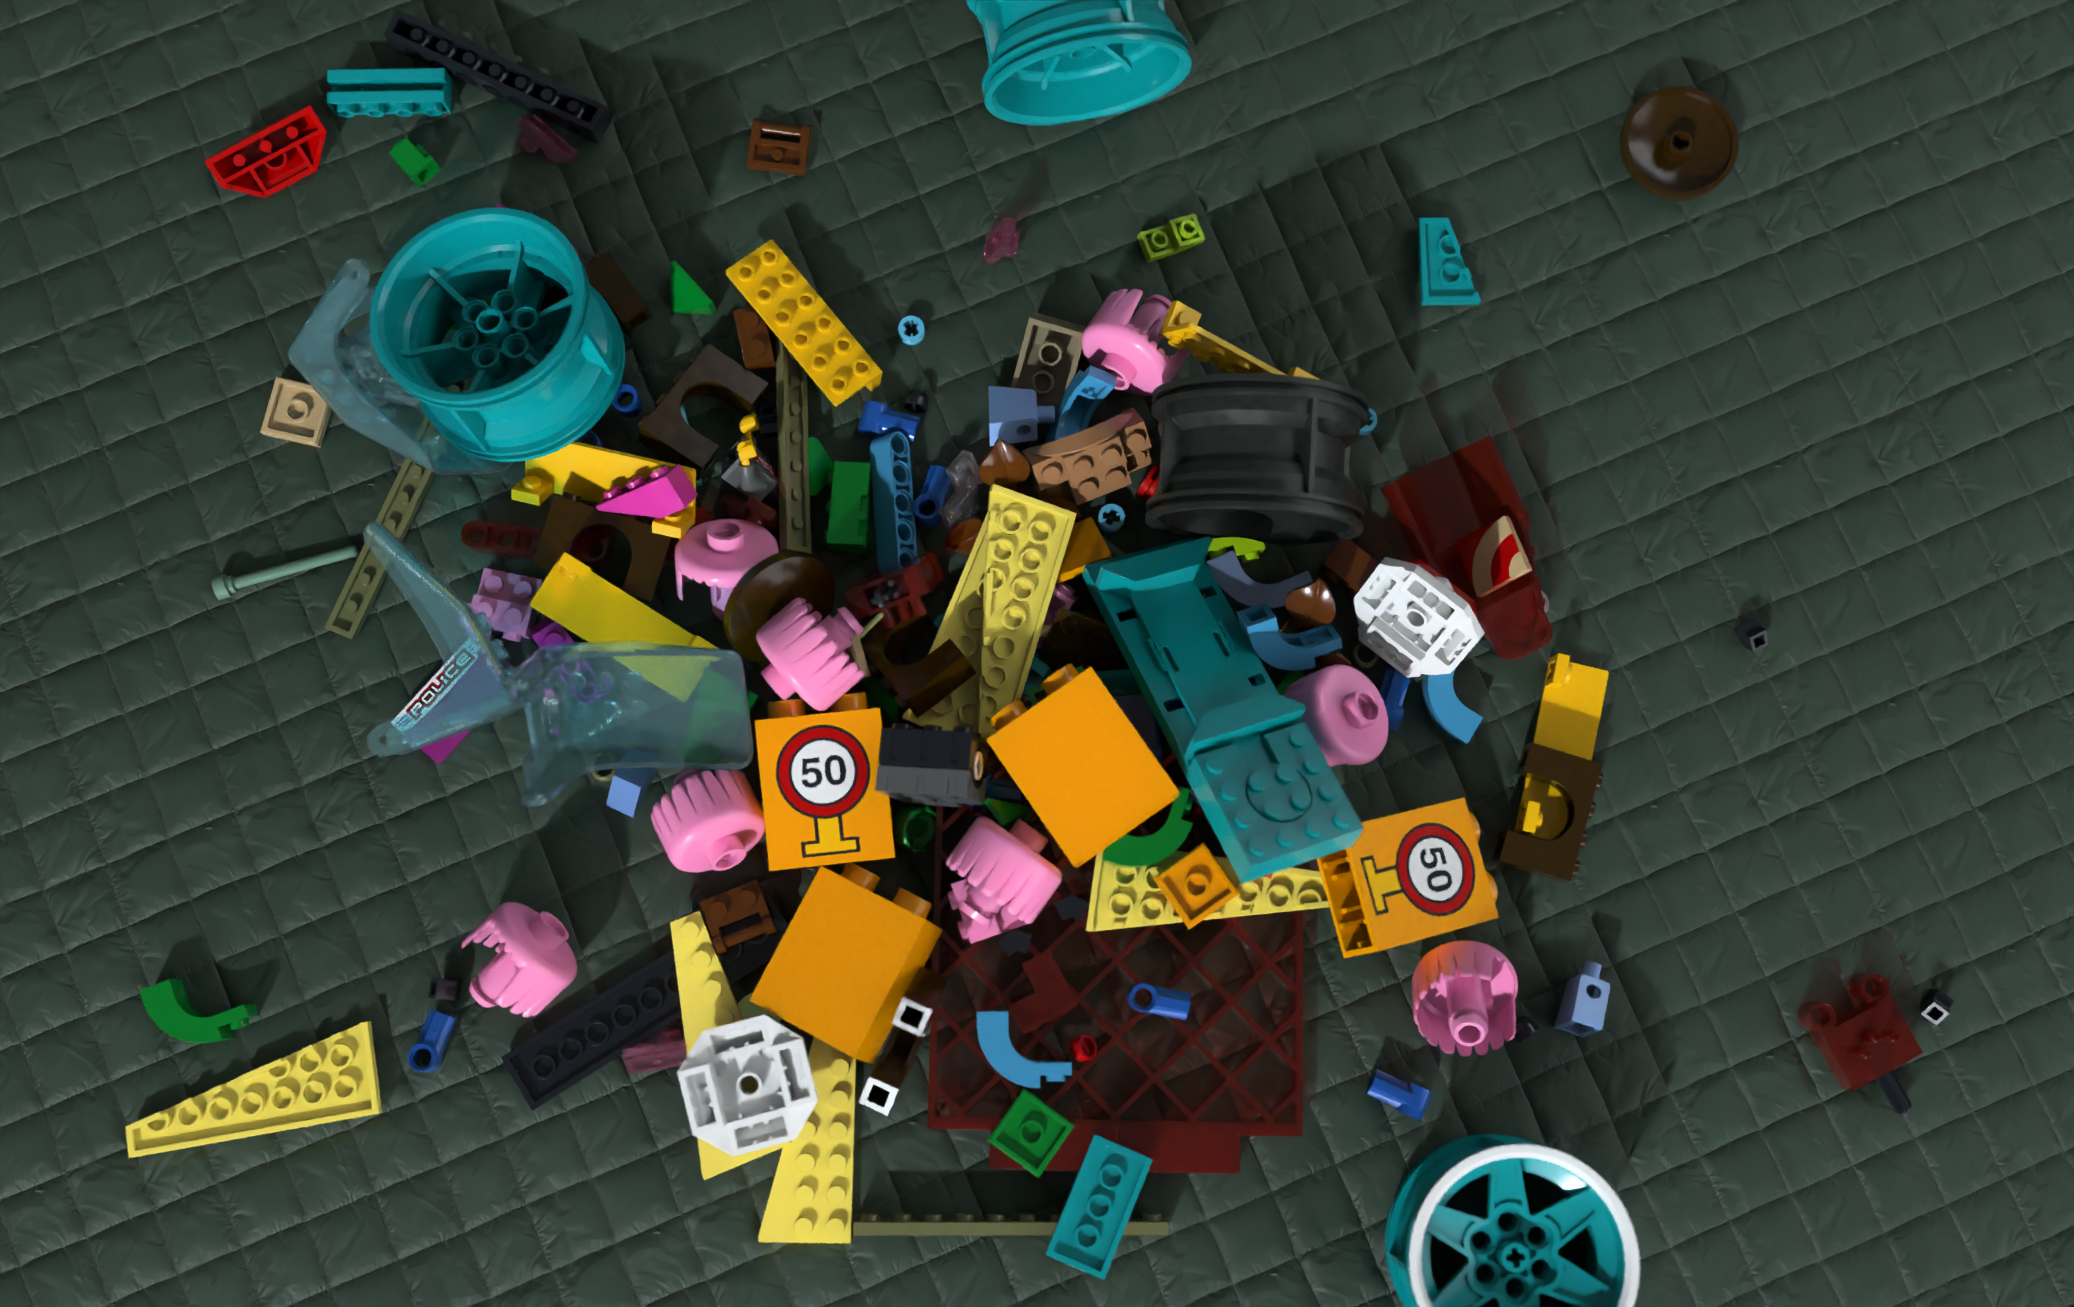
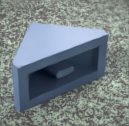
M632 750L613 775L606 806L634 818L660 763Z

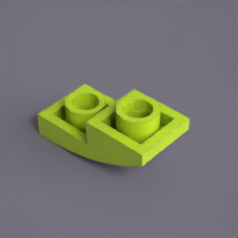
M1195 213L1169 220L1165 226L1140 232L1137 236L1147 263L1182 252L1206 240Z
M1212 538L1206 556L1214 559L1226 554L1228 550H1234L1238 560L1241 559L1242 563H1248L1259 559V554H1262L1265 545L1263 542L1248 538Z

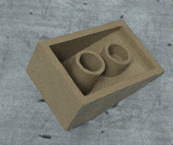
M1034 312L1028 320L1011 388L1032 389L1036 391L1037 406H1054L1056 411L1064 392L1079 370L1083 357L1081 338L1086 327Z

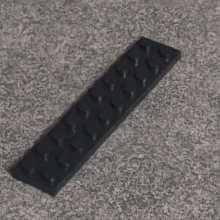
M768 890L764 891L763 894L777 932L769 935L763 933L728 947L727 952L718 955L730 986L771 960L789 926ZM760 913L720 928L722 935L725 936L762 921ZM674 949L501 1057L532 1111L682 1017Z

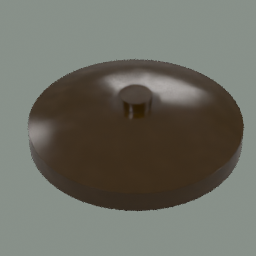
M1665 87L1646 95L1630 111L1620 133V153L1624 166L1630 176L1647 192L1667 200H1693L1712 192L1729 175L1738 155V134L1728 111L1709 94L1690 87Z
M802 551L777 553L757 563L736 584L725 606L723 625L729 643L743 657L749 660L770 662L757 643V631L795 598L805 599L806 602L804 604H810L813 607L809 614L818 611L822 615V619L819 622L830 615L835 601V582L829 569L815 556Z

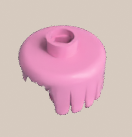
M1128 289L1113 291L1103 302L1083 332L1081 338L1083 353L1091 366L1101 368L1107 373L1117 376L1115 389L1139 396H1152L1153 391L1158 386L1174 379L1191 352L1186 349H1179L1175 355L1169 357L1165 355V351L1162 348L1157 349V344L1162 338L1159 333L1171 305L1169 299L1162 295H1152L1145 299L1144 304L1139 307L1132 317L1143 295V291L1139 289H1132L1128 293Z
M718 519L692 527L679 539L675 548L676 588L679 599L683 601L682 588L684 580L687 582L694 578L700 584L705 581L711 590L712 610L716 617L723 621L728 598L739 580L757 563L779 553L776 539L764 527L740 519Z
M795 598L757 631V643L771 662L770 665L761 671V674L783 700L797 692L812 708L824 711L864 677L865 671H857L858 665L854 662L841 669L849 660V656L843 651L853 644L851 639L856 634L861 636L864 628L846 607L838 608L837 611L839 613L833 618L828 615L819 622L822 619V615L818 611L809 614L813 607L810 604H804L806 602L805 599Z
M1331 665L1298 679L1286 688L1285 694L1282 696L1301 702L1306 707L1299 724L1306 723L1330 767L1347 764L1348 766L1363 765L1373 761L1380 755L1388 738V714L1378 689L1362 672L1347 665Z
M698 767L687 768L681 771L674 779V786L671 788L674 803L667 793L661 797V805L658 802L655 803L651 813V821L671 863L676 868L685 872L722 871L740 863L745 858L747 852L762 838L765 833L764 811L744 772L731 767L729 772L725 767L715 768L716 779L709 770L703 771Z
M977 818L946 861V865L951 870H958V874L966 879L968 878V882L971 884L966 891L969 896L965 901L961 899L959 908L975 921L984 925L990 922L988 917L992 911L997 914L1002 905L1006 904L1013 897L1008 905V912L1016 915L1022 909L1018 919L1025 921L1024 924H1031L1062 881L1061 871L1040 855V852L1049 840L1019 818L1009 832L990 818Z
M505 902L499 905L461 943L462 948L471 940L474 943H480L485 938L486 940L483 945L489 948L495 946L498 942L500 943L495 949L498 954L478 972V978H473L469 987L473 998L487 1008L496 1005L506 1008L513 1005L510 1012L514 1014L524 1012L522 1014L524 1017L535 1016L573 982L577 974L576 958L566 941L569 938V934L564 925L549 912L542 911L539 914L532 908L517 902Z
M1460 940L1448 942L1429 951L1417 964L1412 977L1413 1015L1421 1035L1425 1038L1427 1037V1041L1432 1046H1437L1439 1043L1440 1049L1448 1054L1454 1053L1456 1045L1458 1053L1463 1057L1471 1055L1472 1046L1475 1047L1478 1055H1485L1488 1052L1489 1042L1492 1049L1497 1050L1504 1045V1038L1506 1041L1513 1039L1516 1034L1515 998L1518 992V979L1512 963L1496 948L1477 941Z

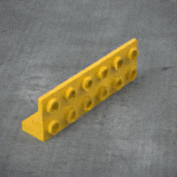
M773 239L726 270L727 277L834 406H838L865 386L870 391L880 386L882 378L881 369Z
M1178 300L1171 302L1159 335L1168 339V343L1171 346L1192 352V356L1195 359L1216 365L1217 370L1223 374L1264 373L1287 375L1199 327L1198 322L1202 315L1201 313ZM1297 366L1291 367L1288 375L1319 379Z
M574 441L566 447L546 456L526 460L525 477L511 489L512 500L540 506L553 493L562 495L564 491L580 496L581 500L600 503L604 499L603 493L617 485H619L620 489L624 488L627 482L639 475L647 478L653 470L662 465L670 468L677 464ZM681 466L696 491V470ZM696 498L682 510L663 518L656 517L652 521V532L681 539L695 524Z
M566 552L560 555L529 604L535 610L683 701H688L704 676L706 665L710 667L712 662H717L724 652L700 636L692 635L592 572L590 567Z
M1557 653L1549 658L1532 742L1592 761L1609 672L1569 662L1570 655ZM1525 777L1514 832L1538 839L1551 840L1565 826L1567 820L1565 800L1553 786Z

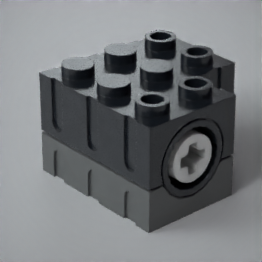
M894 723L893 728H882L878 758V764L880 765L877 768L875 791L881 792L904 804L963 807L964 804L984 805L987 783L985 778H987L990 745L985 739L981 738L980 733L972 732V728L954 726L953 731H942L941 726L923 725V730L912 729V725Z

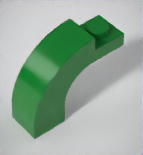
M1181 786L1177 787L1180 796L1172 801L1166 822L1159 831L1144 837L1125 834L1105 848L1101 861L1123 868H1141L1156 864L1170 856L1184 842L1193 823L1181 819L1182 815H1189L1193 803V798L1188 797L1190 789Z
M168 979L139 990L145 1009L153 1022L166 1034L185 1042L210 1043L232 1039V1030L249 1025V1019L259 1016L256 1004H243L214 1016L201 1014L190 1004L182 979Z

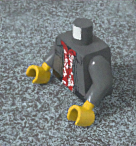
M750 414L744 416L739 424L744 436L742 435L723 456L721 478L757 503L761 502L766 495L774 502L779 503L778 466L757 448L756 436H752V431L760 429L757 415Z

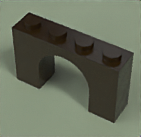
M609 251L605 254H598L590 259L588 265L585 266L589 285L601 294L628 332L652 317L649 308ZM548 287L539 312L569 296L557 287Z
M710 344L702 352L699 350L695 352L689 362L690 367L685 373L683 371L678 373L672 383L673 388L669 393L663 392L655 404L656 409L652 414L646 413L638 424L640 429L638 441L672 464L694 468L696 470V480L698 481L715 461L719 446L692 429L685 422L681 414V406L693 397L712 396L747 416L754 411L764 398L768 386L766 381Z
M564 491L562 497L554 495L532 565L551 570L563 552L571 555L574 543L583 531L597 525L612 526L625 534L632 549V560L622 591L631 596L652 602L673 537L653 533L652 521L650 525L639 522V515L623 513L617 515L611 512L598 511L596 506L599 502L593 501L592 506L580 503V496Z
M909 592L900 596L880 612L883 613V617L860 639L865 658L870 660L867 663L868 668L876 678L881 675L884 677L880 682L888 693L892 695L896 692L897 695L894 699L902 710L906 712L910 709L917 718L976 674L966 656L951 639L914 664L896 665L897 658L903 648L933 625L922 606ZM874 617L864 623L862 627L864 628Z
M1533 742L1524 745L1516 774L1549 784L1557 789L1563 796L1567 806V820L1562 831L1553 839L1546 841L1509 830L1500 832L1492 861L1562 883L1571 882V878L1576 877L1580 866V861L1577 860L1579 849L1584 847L1587 840L1588 832L1585 831L1587 819L1590 820L1595 811L1594 793L1595 790H1599L1603 781V773L1600 772L1602 764Z
M920 966L902 997L892 1024L895 1025L869 1076L859 1103L888 1116L907 1079L949 978Z

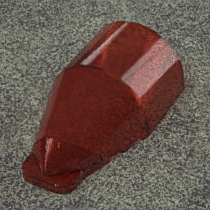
M1490 435L1380 488L1413 558L1424 561L1474 600L1478 622L1484 631L1483 636L1491 640L1497 654L1502 659L1508 661L1520 659L1550 642L1553 630L1544 611L1539 574H1535L1533 561L1535 548L1534 545L1531 546L1528 527H1531L1530 517ZM1509 516L1532 570L1484 597H1477L1455 544L1499 518Z

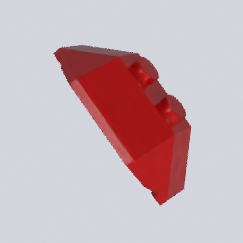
M311 105L288 113L234 141L204 160L221 188L266 198L317 171L327 131Z

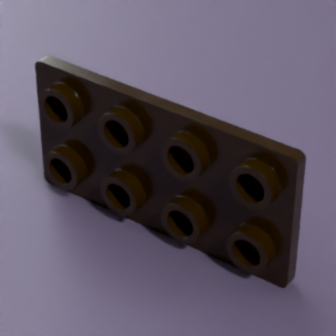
M1087 601L1083 614L1063 607L1058 609L1040 650V660L1062 667L1072 663L1075 668L1083 666L1084 671L1089 667H1092L1094 672L1130 669L1096 603ZM1123 612L1117 614L1120 622L1137 618Z

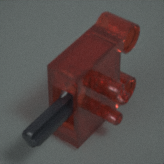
M930 551L895 568L865 576L855 581V584L844 593L857 620L882 612V623L886 629H889L896 625L890 610L891 607L896 606L902 621H907L913 617L907 601L910 602L916 617L925 615L927 611L920 596L930 593L939 582L946 578L935 551Z
M1861 973L1853 977L1850 982L1851 993L1856 999L1866 1001V1004L1837 1020L1835 1009L1828 1003L1807 1002L1800 1006L1798 1010L1799 1022L1803 1027L1809 1029L1842 1089L1855 1091L1876 1079L1896 1114L1906 1113L1912 1108V1103L1893 1069L1917 1057L1923 1051L1889 993V983L1884 976L1874 973ZM1868 980L1874 986L1873 992L1870 995L1865 988ZM1816 1008L1821 1012V1020L1817 1024L1813 1020V1012Z

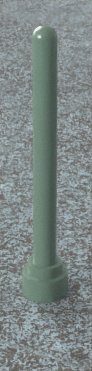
M350 545L237 577L221 574L211 578L212 588L217 599L222 600L232 597L233 593H236L239 588L355 557L358 555L359 549L355 545Z

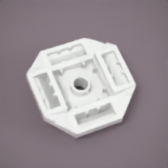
M1385 557L1354 597L1355 613L1359 623V641L1407 678L1420 677L1421 674H1450L1484 635V631L1478 622L1474 600L1421 559L1396 560Z
M767 1014L702 1031L677 1072L693 1136L710 1143L733 1157L795 1140L819 1100L803 1037ZM745 1076H753L757 1079L758 1089L756 1092L750 1093L744 1090L742 1080Z

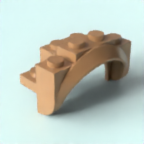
M1133 407L1123 410L1120 414L1080 432L1021 451L1029 462V474L1032 477L1039 500L1043 501L1052 496L1066 498L1071 496L1076 505L1132 484L1129 473L1152 464L1148 450L1152 446L1143 419Z

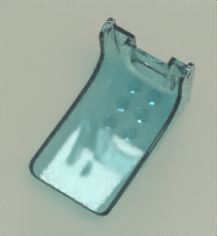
M354 258L347 260L289 347L288 357L292 365L347 427L436 474L501 473L511 468L513 462L489 461L472 456L453 446L437 431L425 415L419 399L405 391L380 362L372 343L370 322L358 332L338 338L339 332L348 322L360 315L370 313L373 295L377 287L368 285L370 272L366 262L362 259ZM355 270L357 271V277H354Z
M378 521L369 523L364 530L365 542L423 621L441 654L444 664L443 682L437 694L422 707L372 729L367 741L369 749L374 754L382 757L393 754L405 755L522 710L526 702V696L521 687L524 681L517 668L510 667L506 658L509 657V654L502 641L495 640L491 633L494 626L488 615L474 607L391 529ZM386 735L387 746H382L379 742L380 737Z
M648 641L551 643L542 646L501 681L502 688L510 690L513 708H525L532 750L522 761L526 790L520 798L522 805L539 806L549 803L568 782L581 775L595 771L619 768L739 770L747 767L753 757V738L743 663L740 655L732 650Z

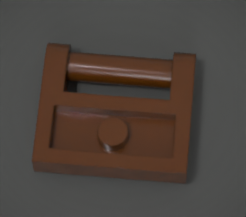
M754 118L746 164L747 168L805 176L809 146L812 138V125L802 124V127L766 123L763 119ZM763 134L800 138V142L762 139L761 137Z
M758 880L699 902L718 955L727 952L728 947L763 933L769 935L777 932ZM760 913L762 921L725 936L722 935L720 928Z

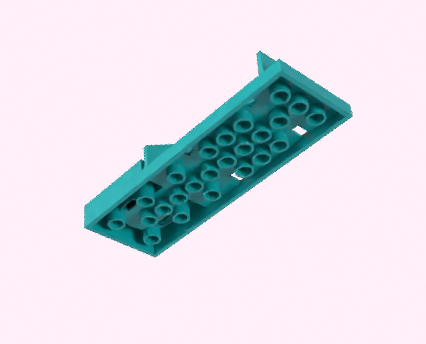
M1210 536L1197 540L1189 537L1086 565L1082 578L1241 884L1352 847L1364 827L1306 723L1299 724L1306 707L1301 702L1279 695L1206 564L1205 558L1212 542ZM1205 589L1209 597L1203 598L1200 590ZM1134 609L1137 618L1120 622L1117 616L1118 613ZM1254 677L1257 686L1252 687L1248 678ZM1182 700L1184 708L1167 712L1164 703Z

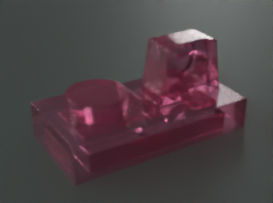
M520 116L516 125L522 130L517 143L527 152H535L540 147L544 150V155L555 163L573 162L578 152L537 116Z
M1005 217L986 234L984 263L994 264L1002 256L1012 258L1018 253L1019 233L1015 230L1016 219Z
M680 1029L661 1032V1040L658 1045L637 1044L633 1048L623 1049V1061L630 1074L681 1066L687 1057L686 1044Z

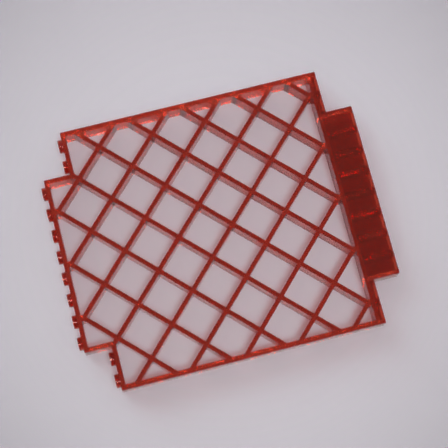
M990 750L988 765H1000L1001 767L993 776L994 779L1001 780L1006 774L1012 778L998 756H993V751ZM1171 753L1163 761V769L1176 758L1174 753ZM1171 779V781L1174 783V785H1175L1176 788H1177L1178 785ZM1193 802L1189 815L1183 816L1181 819L1188 821L1194 815L1219 841L1206 814L1200 809L1201 806ZM964 804L963 807H960L944 822V806H936L933 924L943 931L932 950V971L940 974V943L942 937L960 956L942 976L948 978L966 962L997 995L983 1011H992L1003 1001L1035 1035L1018 1051L1022 1056L1041 1041L1058 1061H1067L1046 1039L1045 1035L1078 1003L1111 1036L1097 1050V1054L1093 1059L1087 1060L1077 1070L1072 1066V1075L1044 1102L1051 1107L1078 1081L1108 1112L1110 1118L1065 1117L1075 1124V1127L1045 1170L1079 1171L1094 1134L1152 1158L1153 1161L1148 1172L1240 1174V1135L1303 1137V910L1287 912L1292 917V935L1268 957L1237 924L1245 916L1220 918L1225 925L1194 956L1163 924L1146 926L1117 955L1095 931H1086L1087 909L1080 921L1072 917L1075 922L1042 954L1029 943L1028 950L1037 959L1005 990L1001 991L970 958L989 938L975 942L964 952L941 927V910L950 902L948 894L942 899L943 860L946 862L949 857L943 851V835L968 811L976 818L985 816L976 806ZM1036 811L1026 823L1027 825L1032 824L1039 817ZM1141 824L1134 828L1141 837L1151 835ZM1223 851L1218 857L1227 858V855ZM1065 855L1055 866L1060 870L1070 860ZM1096 855L1090 859L1094 865ZM1303 863L1292 868L1303 869ZM953 870L962 880L966 879L958 874V870ZM1056 890L1051 896L1056 902L1063 899ZM1078 926L1112 959L1079 993L1046 959ZM1156 928L1187 961L1162 987L1171 989L1185 974L1194 968L1225 1001L1193 1033L1179 1019L1167 1017L1186 1039L1152 1071L1121 1038L1147 1012L1137 1011L1115 1032L1084 1000V997L1116 965L1134 984L1143 983L1122 960ZM1230 930L1262 962L1231 995L1199 963ZM1291 947L1292 980L1275 964ZM1041 963L1074 998L1039 1031L1012 1003L1007 995ZM1268 970L1292 993V1011L1269 1034L1237 1002ZM1141 988L1140 990L1150 999L1149 992L1145 988ZM939 1003L930 1022L927 1129L990 1130L991 1135L1004 1116L965 1115L966 1112L1000 1079L1017 1097L1021 1090L1012 1081L1003 1077L993 1068L981 1047L968 1035L977 1025V1017L963 1029ZM1231 1007L1262 1041L1231 1072H1228L1198 1039ZM940 1014L958 1035L937 1054L938 1016ZM1291 1024L1292 1059L1275 1042ZM963 1039L995 1075L961 1107L937 1081V1063ZM1117 1043L1148 1077L1121 1104L1113 1109L1082 1076ZM1194 1045L1224 1078L1190 1111L1159 1077ZM1270 1047L1292 1070V1088L1267 1112L1236 1079ZM1155 1083L1186 1115V1119L1120 1118V1116ZM1232 1085L1262 1117V1121L1197 1120V1118ZM936 1092L956 1112V1115L936 1114ZM1292 1103V1121H1274ZM990 1143L989 1169L1027 1170Z

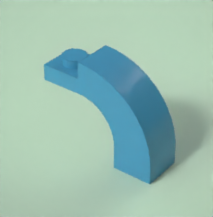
M1091 365L1085 372L1079 370L1055 411V423L1050 424L1045 443L1087 429L1097 406L1115 387L1117 376Z
M1266 602L1237 612L1240 627L1257 655L1273 667L1292 671L1311 669L1316 667L1314 657L1326 655L1334 650L1343 648L1341 637L1331 623L1297 634H1286L1279 631L1276 616Z
M1456 668L1450 674H1424L1422 695L1430 719L1449 739L1460 746L1467 744L1483 717L1464 706L1456 696L1453 687V676Z
M977 1011V1033L982 1051L993 1068L1003 1077L1021 1086L1040 1088V1076H1046V1081L1060 1082L1065 1081V1075H1072L1071 1061H1033L1020 1055L1013 1047L1009 1038L1008 1011Z

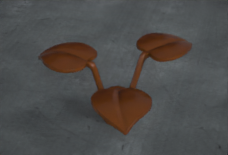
M998 438L979 466L981 480L990 486L996 484L1027 495L1021 482L1029 476V462L1019 450ZM1052 496L1043 500L1046 503L1077 513L1074 523L1082 520L1083 515L1072 500L1062 496ZM975 516L959 521L946 536L945 548L953 552L970 555L983 521Z
M1322 577L1310 584L1292 590L1287 595L1285 606L1290 614H1288L1286 621L1279 628V631L1283 633L1291 623H1293L1296 630L1304 632L1317 626H1326L1333 621L1336 613L1335 603ZM1330 652L1326 655L1314 657L1316 667L1306 669L1304 673L1307 676L1327 666L1337 664L1353 666L1343 655ZM1259 657L1261 663L1264 664L1265 661Z

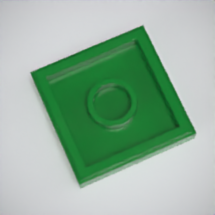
M1023 1088L987 1141L1039 1178L1075 1127V1124Z

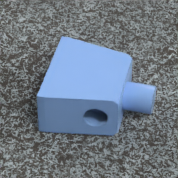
M988 386L990 446H994L998 438L1009 444L1034 441L1037 439V424L1055 423V407L1037 406L1036 391L1032 389Z
M1585 961L1582 974L1568 980L1554 1028L1580 1037H1586L1602 1030L1610 992V984L1600 980L1602 965Z

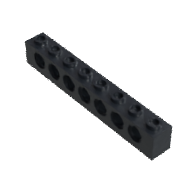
M398 9L384 33L394 50L433 68H445L450 76L597 144H600L612 121L605 105Z

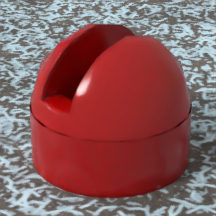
M1084 1034L1072 1041L1069 1051L1075 1060L1087 1061L1096 1056L1097 1045L1090 1035Z

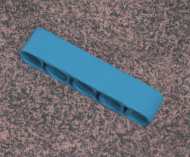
M895 431L873 439L870 444L877 561L880 574L887 580L910 571L913 574L918 568L910 446L907 437L902 432Z

